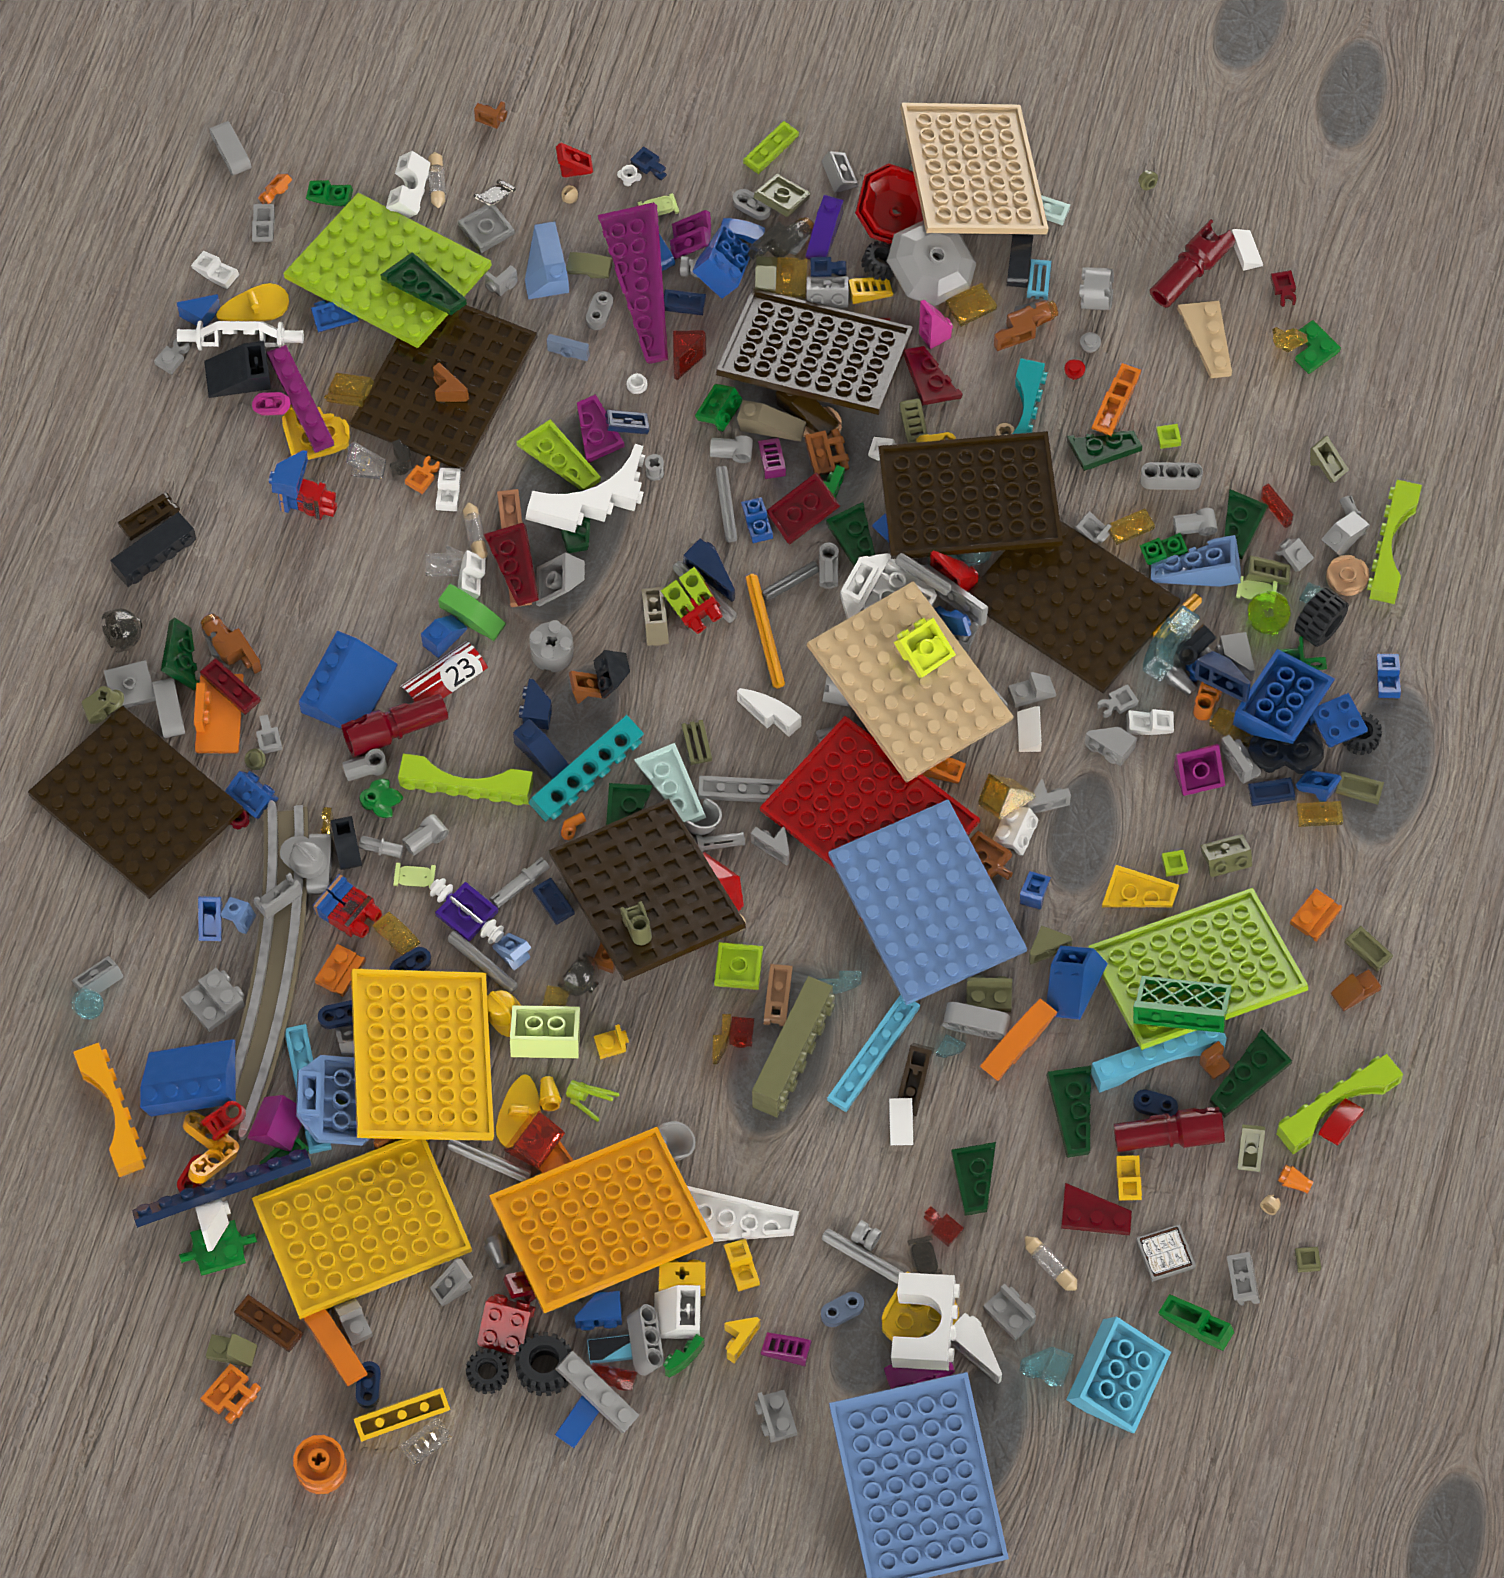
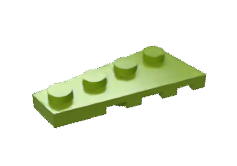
M551 419L516 441L519 448L580 490L590 489L601 482V476Z

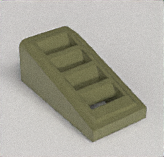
M920 399L901 401L899 403V412L907 443H916L917 437L927 434ZM918 416V418H913V419H908V420H907V418H909V417ZM920 424V426L909 428V426ZM922 432L921 435L911 436L912 433Z
M1250 555L1244 565L1243 580L1273 584V581L1278 582L1277 584L1288 585L1290 582L1291 565ZM1279 570H1282V577L1278 576Z

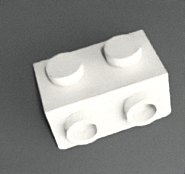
M1008 805L992 840L1005 848L1014 849L1018 855L1023 856L1037 827L1038 818L1029 807Z

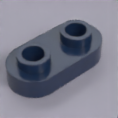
M416 947L394 960L390 965V970L424 971L431 964V954L424 947ZM420 958L424 959L422 963L416 962Z
M352 1000L322 1007L318 1012L319 1024L325 1029L352 1025L353 1016H348V1013L352 1012ZM327 1017L334 1018L332 1021H326Z
M1147 1089L1139 1090L1134 1095L1133 1106L1139 1113L1149 1116L1169 1113V1116H1173L1178 1111V1103L1171 1096ZM1146 1097L1149 1101L1143 1102L1141 1098ZM1169 1104L1171 1107L1169 1109H1166L1163 1107V1105Z
M366 1361L362 1365L367 1373L372 1372L374 1374L373 1377H363L356 1381V1400L359 1406L365 1409L376 1406L380 1398L381 1371L380 1367L372 1361ZM369 1394L372 1396V1398L370 1400H364V1396Z

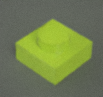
M1178 424L1157 426L1156 433L1160 449L1181 446L1182 441Z
M1184 850L1162 853L1161 859L1166 877L1188 873Z

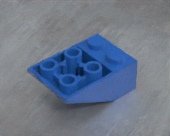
M722 224L711 239L709 246L704 249L697 259L692 272L722 299L739 286L752 250L731 229Z
M1059 947L1051 963L1046 1002L1058 1012L1055 1017L1081 1019L1108 964L1094 948Z

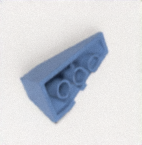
M555 222L534 226L525 276L528 299L569 293L568 276Z
M1235 535L1207 541L1208 545L1199 549L1193 547L1189 549V553L1181 556L1173 555L1151 564V580L1155 583L1216 587L1241 583V566Z

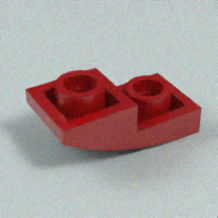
M1345 1098L1324 1123L1318 1135L1338 1146L1350 1133L1351 1127L1363 1115L1364 1109Z

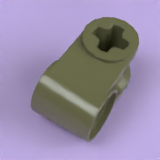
M102 686L92 695L85 698L81 704L89 723H100L120 708L124 702V694L120 690H111L107 686Z
M642 901L638 902V905L621 907L620 913L632 941L637 945L649 943L652 934Z

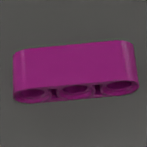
M949 1362V1370L895 1368L890 1364L884 1368V1372L890 1389L950 1376L955 1372L952 1362Z

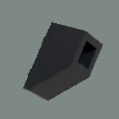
M604 650L593 660L601 698L605 699L630 673L627 654L624 652Z
M352 816L330 820L340 870L362 866Z

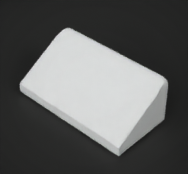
M1232 229L1231 232L1236 240L1233 246L1243 271L1263 266L1250 230Z
M1040 706L1017 711L1019 752H1041Z

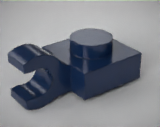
M642 147L630 159L631 165H634L645 174L651 171L661 181L667 176L664 172L666 167L659 163V156L646 147Z
M831 257L810 258L811 277H832V274L837 276L847 275L846 261L832 262Z

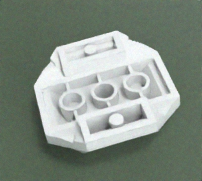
M886 553L870 557H859L840 592V597L846 618L848 619L913 581L931 605H933L937 594L932 587L896 565V559H891V555Z

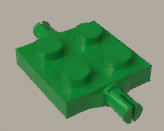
M235 1220L228 1221L229 1224L212 1251L208 1252L201 1229L190 1232L193 1242L192 1251L179 1254L181 1264L195 1260L199 1265L201 1276L245 1264L244 1246L257 1243L256 1235L253 1233L241 1237Z

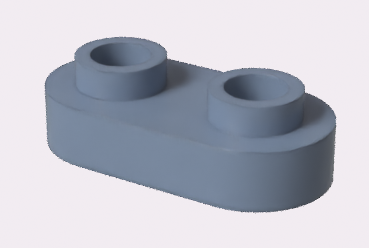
M848 1292L825 1304L821 1309L822 1322L828 1327H837L858 1316L864 1309L863 1297L857 1292ZM850 1300H855L857 1303L855 1305H850L848 1302ZM833 1310L837 1314L835 1316H830L828 1312Z

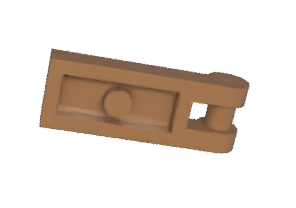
M770 964L764 1025L776 1023L779 1026H784L787 1020L793 966ZM772 1009L781 1010L780 1015L772 1014Z

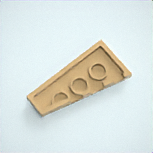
M1210 301L1178 305L1177 310L1184 319V324L1193 338L1192 341L1195 347L1200 352V357L1210 378L1232 376L1220 302Z

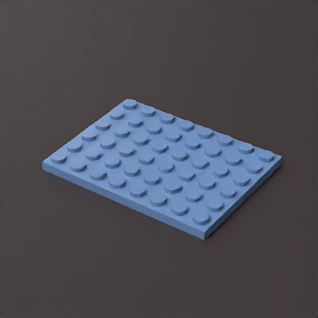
M949 800L828 852L905 1005L1027 952V947Z
M967 1372L829 1403L867 1578H929L1009 1559Z

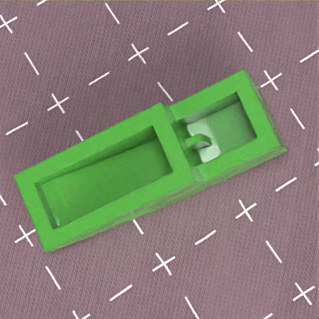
M452 584L448 585L438 599L439 608L456 616L465 626L495 641L506 625L489 608Z

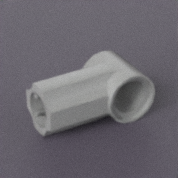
M744 435L737 436L734 439L712 438L710 457L732 458L738 463H748L751 461L753 440Z
M1212 508L1200 509L1195 514L1173 516L1175 534L1199 533L1202 536H1209L1215 534L1218 530L1215 513Z
M830 542L824 543L819 550V586L825 589L838 587L839 551L838 547ZM829 553L832 554L833 557L827 558L824 555Z
M372 749L364 756L342 762L347 781L371 774L379 776L384 774L388 768L385 755L379 749ZM376 760L381 761L379 764H372Z
M435 814L426 817L420 824V827L403 838L402 841L409 853L414 856L431 843L436 844L444 840L449 834V830Z

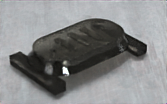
M499 179L497 180L499 185L493 186L481 195L474 194V198L491 206L506 198L510 191L514 192L516 188Z
M932 1235L907 1241L908 1246L912 1245L911 1252L917 1272L920 1274H942V1270L938 1269L933 1245L929 1242L933 1240Z

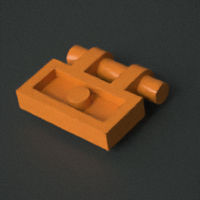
M230 1363L200 1399L201 1402L218 1415L226 1408L229 1413L224 1419L229 1424H232L236 1418L239 1419L242 1416L245 1407L250 1402H254L257 1398L256 1394L261 1390V1387L254 1383L250 1388H247L245 1384L249 1381V1377ZM239 1392L243 1397L235 1405L231 1400Z

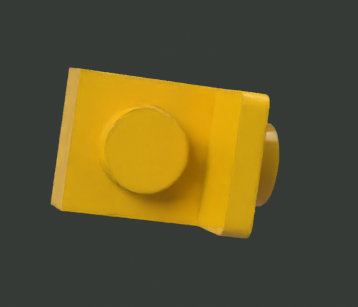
M619 1024L615 1025V1030L594 1036V1042L600 1059L626 1052L625 1044L629 1043L626 1031H621Z

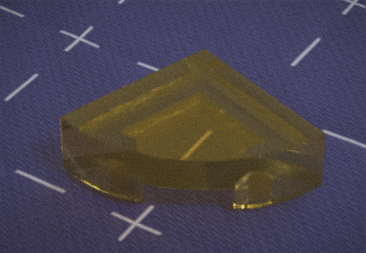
M324 807L322 810V818L324 820L321 833L331 834L332 826L330 820H333L332 808Z

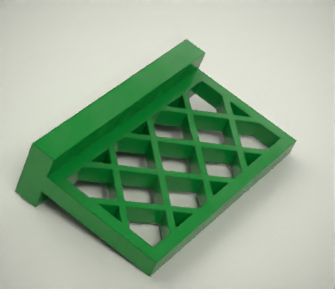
M1142 976L1137 999L1133 1006V1023L1224 1033L1232 985ZM1145 984L1156 985L1157 988L1149 991ZM1178 987L1180 990L1171 993L1168 989ZM1197 989L1201 990L1202 992L1197 995H1193L1190 991ZM1163 992L1166 997L1159 1000L1155 995ZM1215 992H1225L1219 998L1213 995ZM1185 994L1189 999L1181 1002L1178 997ZM1208 997L1211 1002L1204 1005L1200 1000ZM1149 998L1153 1001V1002H1144L1145 1000H1147V999H1149ZM1173 1001L1176 1005L1166 1003ZM1195 1003L1198 1007H1190L1189 1005ZM1218 1006L1221 1010L1211 1008Z

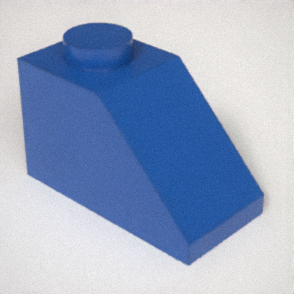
M302 450L277 463L275 471H271L269 476L272 493L298 497L308 463L307 451Z
M452 615L435 619L421 633L422 645L439 658L467 630V627Z

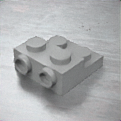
M214 968L199 979V985L181 997L185 1005L208 1032L245 1006L243 1001L245 996L238 986L233 988L229 983L231 981L229 975L224 970L220 972L217 968Z

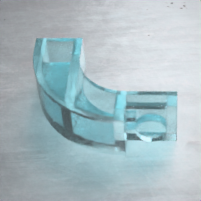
M1181 605L1171 618L1168 617L1147 649L1143 661V671L1161 682L1173 668V659L1178 646L1199 622L1200 616L1184 605Z

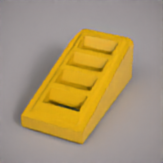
M875 277L848 280L852 304L893 296L891 284L887 278L884 281H881V277L878 280ZM884 284L886 290L882 291L880 285ZM873 286L877 287V291L873 290Z

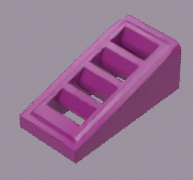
M779 438L758 441L765 479L786 476V467ZM776 445V447L764 449V446ZM777 451V453L765 454L766 452ZM778 457V459L767 461V459ZM779 463V465L768 467V465Z
M767 1332L761 1355L806 1367L812 1340ZM771 1340L776 1341L773 1351L769 1350ZM780 1342L785 1343L782 1352H778ZM789 1345H793L791 1354L787 1353ZM798 1347L802 1348L800 1355H796Z

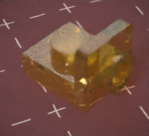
M1278 327L1272 329L1275 346L1286 352H1290L1308 342L1307 334L1295 328L1289 329L1286 332Z

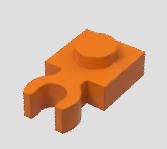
M277 174L266 186V191L259 195V201L262 204H270L276 194H282L288 189V184L292 181V178L288 174Z
M427 456L423 461L424 466L416 465L406 477L405 484L423 494L435 478L432 473H436L440 469V462L437 461L435 465L430 466L431 457Z

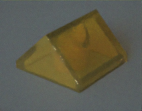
M988 773L978 804L1001 820L1036 798V795L1013 779Z

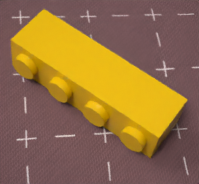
M443 1387L355 1417L354 1422L360 1440L364 1441L449 1411L450 1407Z

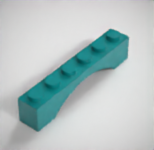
M1020 358L1015 388L1021 398L1023 415L1019 425L1012 434L1033 432L1034 425H1031L1032 419L1036 420L1038 407L1035 406L1037 402H1041L1043 390L1040 389L1041 384H1046L1048 372H1044L1045 363Z

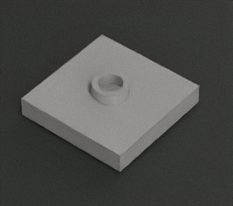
M146 660L104 670L107 686L111 690H120L124 694L122 706L125 708L156 701Z

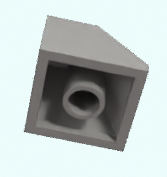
M565 552L538 566L536 586L539 600L536 601V605L540 607L569 592L584 581L585 561Z

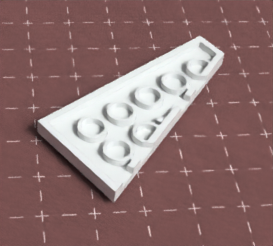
M687 1186L714 1242L742 1240L745 1238L758 1239L794 1236L799 1211Z

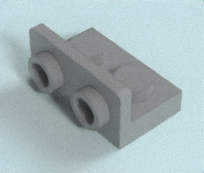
M807 277V301L834 308H847L848 277Z
M1230 735L1222 738L1220 751L1243 784L1261 775V770L1253 762L1240 739L1233 740Z
M1003 1284L1000 1291L983 1305V1309L1016 1341L1035 1324L1036 1312L1030 1304H1024L1019 1299L1020 1296L1013 1287L1009 1288L1006 1284Z
M785 1390L763 1395L762 1392L757 1393L758 1401H754L757 1414H762L764 1420L761 1423L764 1437L768 1436L770 1443L797 1436L796 1426Z

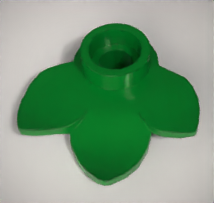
M378 779L371 783L369 789L361 792L359 800L363 808L372 810L376 816L392 818L393 812L391 807L399 804L403 800V796L398 790L389 788L390 781L388 779Z

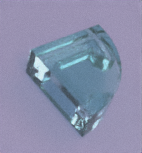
M946 1034L936 1051V1056L947 1058V1056L960 1054L966 1048V1043Z

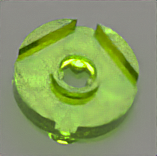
M1267 591V593H1259L1251 599L1248 605V622L1260 633L1276 635L1290 621L1291 610L1288 601L1278 592ZM1272 608L1274 616L1266 617L1263 611H1268Z

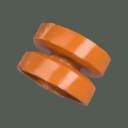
M313 1435L304 1439L297 1446L293 1456V1466L300 1485L307 1491L315 1494H328L336 1490L344 1482L347 1475V1461L341 1445L335 1439L325 1435Z

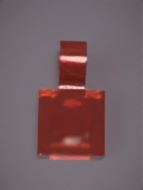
M931 1206L924 1213V1219L934 1226L931 1233L948 1247L964 1230L948 1214L941 1218L939 1213Z

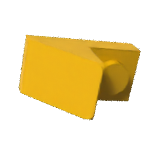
M758 1317L724 1323L725 1331L735 1337L731 1338L726 1346L727 1359L734 1364L760 1329L761 1321Z

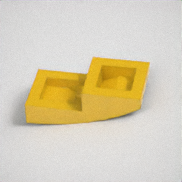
M1139 1155L1116 1156L1118 1200H1142Z
M746 1238L725 1244V1253L738 1292L759 1286L760 1281Z

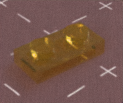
M1144 508L1109 523L1112 527L1108 532L1115 544L1119 545L1154 530L1155 524Z
M1341 801L1297 803L1298 827L1343 824Z

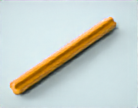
M750 574L746 576L745 580L772 686L780 689L785 686V681L757 575Z

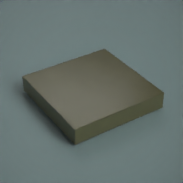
M776 174L755 191L754 198L788 217L810 198L811 193Z

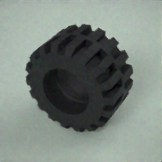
M1328 588L1322 589L1303 608L1297 618L1294 631L1312 645L1318 647L1329 640L1339 628L1347 614L1349 605Z
M543 1332V1336L535 1333L532 1339L528 1336L524 1339L525 1344L521 1343L519 1345V1352H516L515 1355L518 1380H520L523 1387H527L528 1392L533 1393V1391H536L537 1396H542V1393H546V1396H552L551 1392L553 1391L556 1394L560 1393V1388H566L568 1381L555 1369L549 1373H539L532 1369L531 1364L539 1356L550 1355L558 1360L559 1365L571 1352V1347L569 1344L566 1345L565 1339H558V1335L554 1333L552 1336H548V1332Z

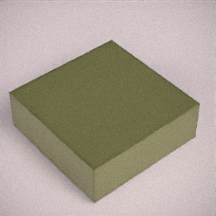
M1318 1246L1295 1248L1297 1273L1321 1270Z

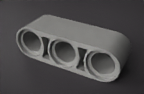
M229 121L209 128L211 137L232 176L252 168L250 160Z
M1149 462L1142 467L1140 483L1146 489L1194 490L1201 485L1203 468L1197 463Z
M174 678L152 682L164 739L186 734Z
M310 834L309 839L326 855L327 866L320 876L307 879V894H323L325 890L328 892L327 888L331 884L333 835Z
M948 1002L942 1026L952 1031L1002 1040L1007 1034L1011 1017L1001 1011L958 1002Z
M644 1304L627 1317L633 1365L637 1373L643 1376L650 1374L664 1363L657 1312L651 1305Z

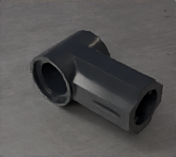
M1202 624L1185 641H1181L1176 645L1175 654L1181 663L1191 665L1195 663L1198 655L1217 637L1207 626ZM1185 649H1191L1189 656H1181Z

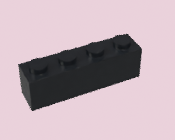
M178 512L110 560L112 569L127 587L137 584L149 572L157 570L166 560L174 558L183 548L191 546L196 540L195 530Z

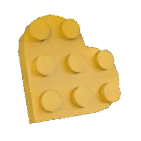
M291 405L284 416H282V425L291 456L305 450L307 451L308 460L346 449L349 446L350 439L348 423L345 419L342 420L340 417L334 416L333 413L323 414L320 407H318L321 417L334 441V446L314 453Z
M897 1287L884 1309L882 1332L892 1342L893 1336L920 1338L924 1334L930 1335L938 1328L942 1318L938 1311L927 1305L899 1303ZM958 1307V1317H957V1319H953V1325H954V1324L957 1322V1320L959 1319V1307Z

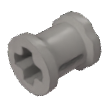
M652 454L645 460L646 477L651 481L660 480L664 476V460L660 455Z

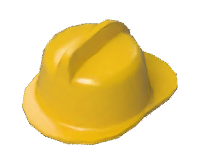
M491 991L487 995L488 1021L501 1035L510 1037L512 1006L522 1005L507 991Z

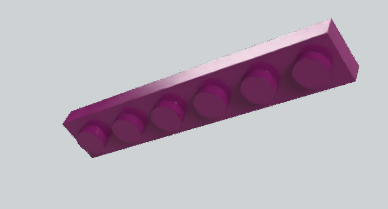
M287 345L268 351L267 357L285 394L290 398L291 406L314 453L334 446V441Z

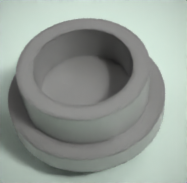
M1088 332L1082 335L1080 345L1084 351L1093 353L1100 348L1101 339L1096 333Z

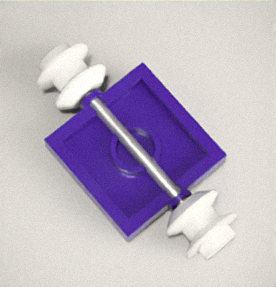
M444 878L437 879L431 884L430 896L437 895L439 903L446 901L435 914L451 929L457 931L468 942L480 930L482 938L489 937V944L497 943L502 939L504 927L502 925L496 927V920H491L499 912L498 908L467 882H464L454 894H452L453 885L449 884L446 886V879Z

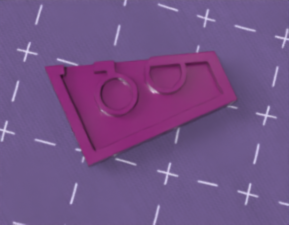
M596 394L577 402L585 457L588 463L624 447V442L618 432L607 431L606 411Z

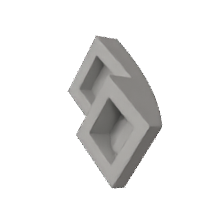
M254 204L252 242H273L275 224L274 204Z

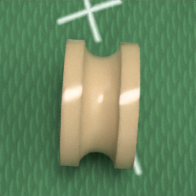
M1008 423L999 424L996 428L995 436L1001 435V432L1004 433L1006 431L1009 433L1005 435L1012 434L1015 429Z

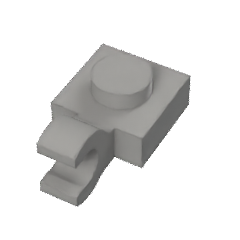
M268 714L259 716L262 730L256 731L260 750L264 754L283 750L278 727L271 728Z

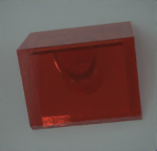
M703 330L673 331L674 379L679 380L706 356V333Z
M537 1111L528 1116L504 1148V1151L539 1169L565 1132L544 1114Z

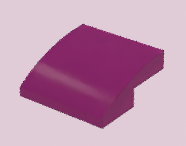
M704 210L672 223L673 239L670 240V247L674 260L709 246L711 238V216L709 211Z

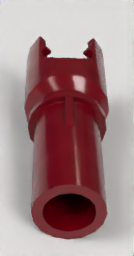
M1210 219L1185 245V252H1181L1178 255V260L1149 289L1152 298L1159 305L1165 308L1170 307L1197 277L1204 275V270L1212 269L1233 247L1236 240L1230 230L1217 236L1211 227L1213 220Z
M436 694L411 704L403 703L388 708V712L385 713L376 710L365 714L356 720H351L341 725V729L352 757L368 753L372 749L391 745L394 738L402 739L405 734L448 720L449 717L442 696Z
M1219 1107L1178 1110L1173 1116H1169V1113L1153 1115L1144 1120L1113 1124L1117 1152L1166 1145L1173 1148L1174 1144L1187 1148L1225 1143L1223 1119Z

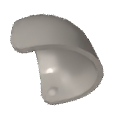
M705 799L702 805L706 818L695 823L685 821L684 824L690 833L694 835L708 834L720 822L722 818L721 809L710 799Z
M678 1121L666 1122L660 1125L658 1129L675 1162L693 1153L696 1141L693 1132L688 1126Z

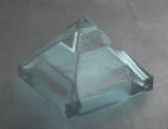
M1308 582L1299 600L1308 603L1316 593L1324 588Z

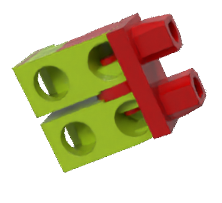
M693 567L679 577L691 597L688 596L683 586L677 580L666 586L661 592L684 624L699 634L706 628L702 622L703 618L708 615L712 622H716L723 615L719 609L721 605L707 586L700 572Z

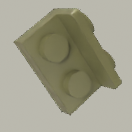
M1243 834L1200 845L1201 853L1208 864L1210 877L1252 867L1251 848Z
M981 975L968 977L966 1004L1001 1012H1011L1012 979L1005 976L985 978Z

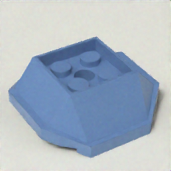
M320 1055L298 1071L296 1117L318 1143L363 1146L370 1139L357 1138L354 1057ZM341 1099L345 1101L346 1104H338L336 1100Z

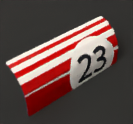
M466 641L400 687L406 690L415 702L436 694H440L442 698H445L486 670L488 666L478 651Z

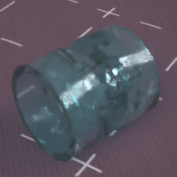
M80 989L71 998V1008L81 1018L87 1020L94 1019L103 1011L104 1003L101 995L91 989Z

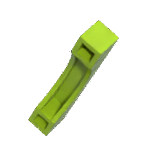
M1397 480L1395 487L1390 488L1388 499L1392 500L1391 505H1386L1384 517L1388 518L1387 523H1382L1380 535L1384 537L1383 541H1378L1375 552L1379 554L1378 560L1374 559L1371 572H1375L1374 578H1369L1367 590L1371 591L1369 599L1395 604L1401 575L1393 559L1392 540L1398 528L1416 513L1422 488L1420 484Z
M404 753L398 774L399 785L408 790L422 789L429 793L443 792L450 796L464 795L471 799L485 798L493 802H511L514 805H529L528 802L530 801L534 782L533 772L509 769L488 778L471 779L457 777L441 771L431 764L425 756Z
M1388 1054L1381 1058L1379 1056L1375 1057L1369 1062V1066L1363 1070L1362 1068L1355 1070L1351 1074V1078L1345 1082L1344 1080L1337 1082L1333 1086V1090L1327 1094L1322 1092L1315 1098V1102L1309 1106L1304 1104L1296 1111L1295 1115L1292 1117L1286 1116L1278 1123L1276 1134L1292 1154H1295L1311 1143L1319 1121L1330 1109L1345 1098L1349 1099L1367 1094L1383 1095L1401 1083L1404 1074Z

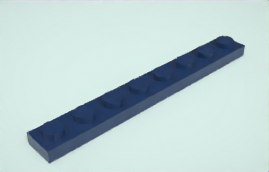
M306 1148L302 1150L297 1149L286 1156L274 1157L266 1163L251 1165L246 1170L237 1173H229L221 1179L209 1180L201 1186L186 1188L178 1194L161 1197L156 1202L141 1204L132 1210L137 1228L310 1167L312 1164Z

